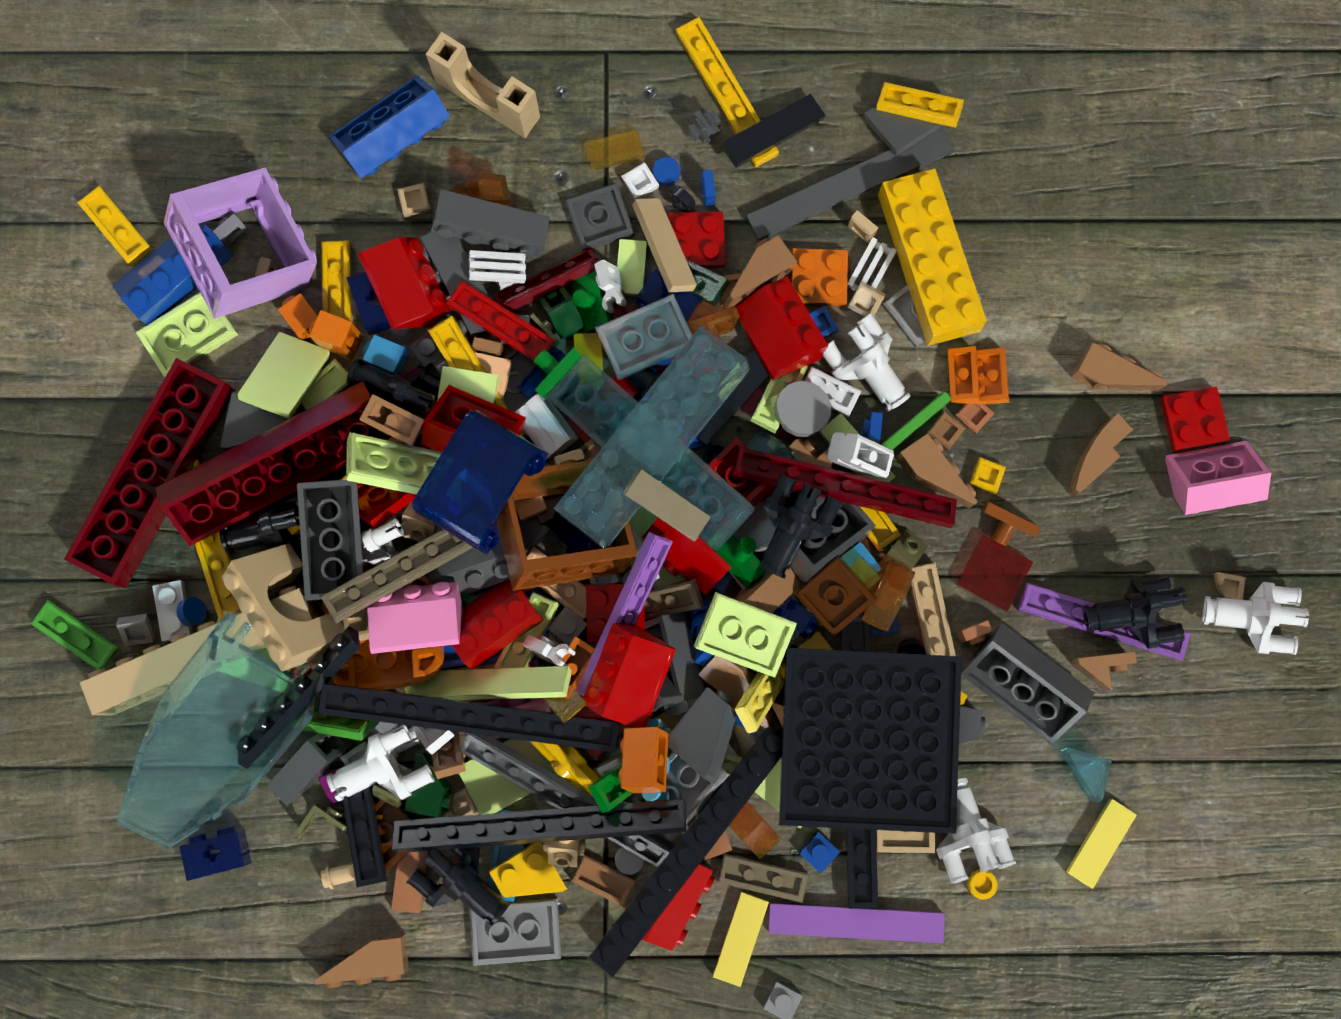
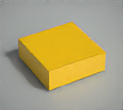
M979 457L969 484L996 494L1006 467Z

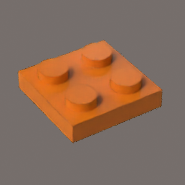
M793 248L792 255L797 260V263L792 269L791 283L804 305L846 307L848 250Z

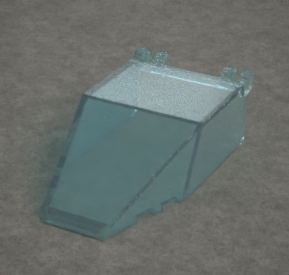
M231 613L218 622L207 639L164 691L140 743L116 823L168 849L199 830V826L211 818L215 820L221 816L222 811L233 804L237 806L243 802L311 721L314 714L313 698L248 769L238 764L237 745L244 735H249L254 730L260 717L267 715L274 708L276 700L281 695L288 693L296 678L301 674L304 675L308 670L311 661L296 666L293 673L288 670L281 672L276 663L241 644L250 630L251 625L244 622L236 631L233 639L225 635L234 624L236 618Z

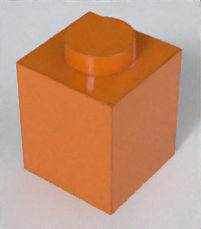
M301 293L297 296L288 297L278 311L301 340L306 341L310 338V323L318 315Z

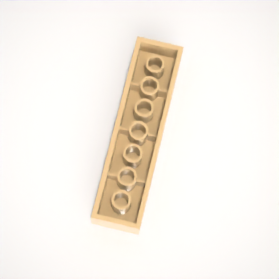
M295 586L280 591L279 597L270 600L272 606L281 615L294 621H310L322 616L316 601H305L304 590L296 589ZM236 610L224 616L226 620L217 624L211 621L197 627L198 632L189 636L187 633H183L171 638V643L166 646L155 645L143 650L144 655L133 659V656L121 659L115 663L117 667L108 671L105 668L93 671L88 674L89 679L80 682L92 715L114 716L218 671L216 668L222 665L221 660L226 659L227 662L233 661L249 654L248 649L251 647L254 650H258L266 646L255 634L254 628L246 615L241 610Z

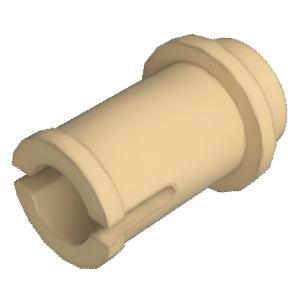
M353 862L334 868L327 866L326 870L321 871L323 887H330L332 890L335 888V885L354 881Z

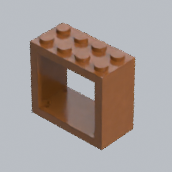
M595 456L587 461L576 462L575 460H566L559 465L552 466L541 463L529 469L520 470L519 467H511L500 473L491 496L513 591L623 574L638 555L613 458L603 459L602 456ZM591 491L605 548L527 560L514 501L529 500L540 496L551 497Z

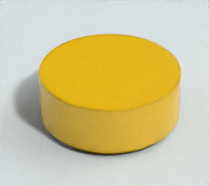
M977 869L968 876L967 888L974 897L984 900L991 898L996 893L998 883L996 877L991 872L981 873L980 869Z

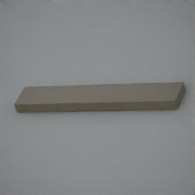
M477 511L324 594L321 596V599L337 624L491 538V533Z

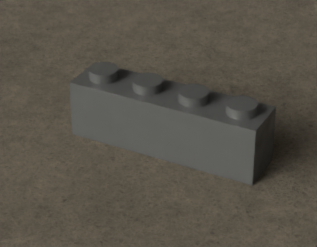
M440 189L435 205L431 232L438 233L445 238L456 237L464 239L470 244L492 246L498 251L508 250L523 253L527 258H539L545 247L550 217Z
M430 232L421 237L425 245L423 246V255L427 258L428 262L433 261L437 269L434 271L435 279L440 287L445 285L449 292L446 295L447 301L461 280L489 297L481 281L469 280V257L459 238H445L435 232ZM462 315V318L457 320L464 335L470 333L473 340L474 337L479 338L489 333Z

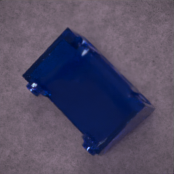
M472 410L462 419L415 496L412 505L413 510L425 519L488 555L490 550L499 541V529L493 525L522 476L524 474L532 476L541 472L549 454L478 410Z

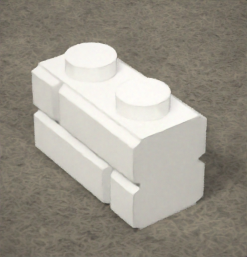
M537 394L515 412L526 417L521 433L530 437L534 443L532 445L534 452L541 458L546 460L552 459L578 440V436L549 397L545 400L540 394Z
M838 432L832 435L827 454L828 460L864 476L881 478L889 476L894 456L893 450L858 434Z

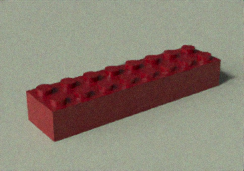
M178 358L174 360L64 560L112 585L127 588L166 517V514L160 507L155 488L193 468V464L198 459L229 403L231 394L235 392L234 388L226 382Z
M362 381L156 487L158 501L161 509L190 547L297 491V483L315 482L347 465V438L349 433L388 440L392 436H388L360 421L371 398L368 389Z

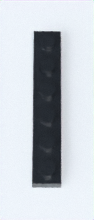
M348 626L342 634L338 633L331 641L330 647L323 654L316 656L311 668L304 675L301 674L296 678L288 693L281 695L276 700L274 708L267 715L260 717L254 730L249 735H244L237 745L239 765L248 769L319 693L323 683H328L360 648L357 630Z

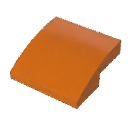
M976 346L948 349L951 402L962 404L1009 403L1005 347L977 350Z

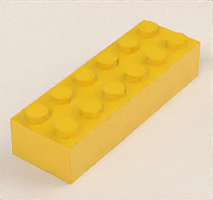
M936 169L883 182L878 198L895 249L897 250L896 252L927 346L980 332L987 323V319Z

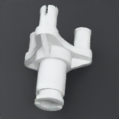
M871 312L857 322L858 325L854 327L855 329L848 332L862 353L851 361H846L835 345L834 340L827 343L829 346L824 352L823 357L832 368L831 373L834 378L838 380L865 379L880 402L886 405L885 409L888 412L901 405L911 395L904 391V385L888 363L890 360L888 352L893 339L888 332L885 333Z
M407 506L375 530L366 524L365 529L361 532L363 567L368 564L379 565L399 554L391 540L404 535L402 528L398 530L401 524L397 519L402 517Z
M1263 582L1249 600L1220 597L1211 599L1210 596H1206L1203 605V624L1214 623L1215 626L1246 629L1257 653L1269 654V652H1279L1296 655L1298 650L1297 636L1271 635V632L1279 624L1307 627L1309 618H1299L1296 616H1309L1308 608L1282 607L1280 604L1299 606L1302 596L1301 588L1275 586L1274 583Z
M400 724L381 735L376 733L368 737V745L364 757L336 770L335 774L330 773L326 776L331 792L335 790L337 792L334 794L335 799L340 802L344 800L345 796L350 797L378 783L403 800L411 796L412 791L430 782H434V776L428 765H424V767L405 776L400 772L397 762L399 753L421 743L412 727L408 729L406 725Z
M967 778L958 779L956 834L949 833L936 849L939 860L943 859L950 884L969 879L959 855L962 853L961 850L973 847L981 873L998 868V870L1016 864L1007 841L1009 836L1006 828L987 822L986 818H981L971 788L967 786Z

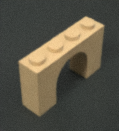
M443 32L440 33L426 53L435 82L518 135L526 138L540 118L535 90L512 76L503 89L496 86L473 67L468 59L465 46Z
M290 543L232 560L222 575L225 587L230 590L236 599L241 612L246 615L254 628L255 634L262 640L269 651L271 659L276 662L281 672L314 660L317 655L323 654L330 647L331 641L338 633L342 634L345 631L341 622L336 624L331 614L310 621H294L281 615L272 606L267 591L294 582L303 568L301 560Z

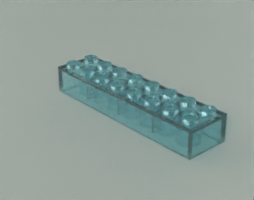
M700 326L553 509L602 549L608 548L641 507L622 494L637 469H642L661 482L748 373L750 368L747 358Z
M586 355L580 359L546 396L631 476L640 468L709 515L711 518L699 537L715 552L724 545L755 511L750 502Z

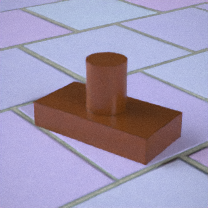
M987 500L982 508L984 513L1000 520L991 539L1004 546H1007L1015 528L1035 538L1041 528Z

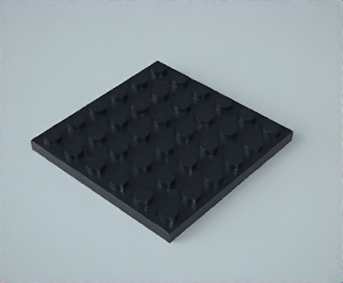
M787 648L779 825L956 834L962 656Z

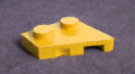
M531 843L488 870L503 898L567 890L554 865L548 864V854L543 851L541 843Z

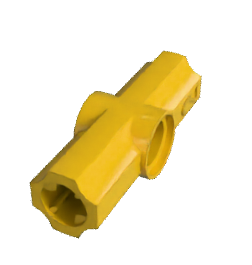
M532 742L541 754L551 762L550 766L562 779L593 796L588 787L601 777L588 766V761L575 747Z

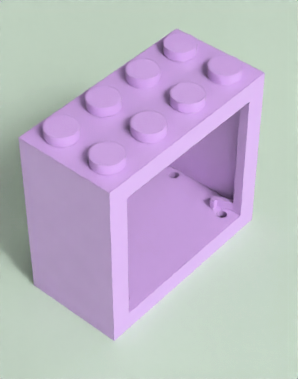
M266 167L170 194L164 225L214 319L307 288L317 264L316 254L312 248L307 246L301 226L296 224L292 218L288 202L286 200L283 201L279 193L277 181L274 177H270ZM252 208L283 268L230 285L198 224Z

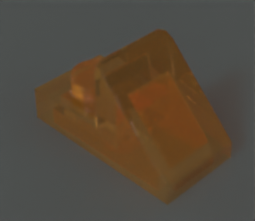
M732 307L687 322L696 346L713 354H719L723 346L720 335L731 332L740 316L736 307Z

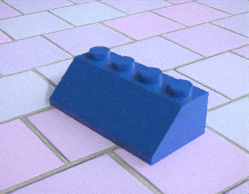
M416 75L328 137L353 171L362 178L375 173L378 166L385 161H391L398 157L400 151L408 145L418 143L423 138V135L431 129L440 128L450 115L435 90Z
M204 222L199 223L198 225L220 266L224 265L234 255ZM170 237L115 283L113 288L136 317L148 325L171 310L197 286Z

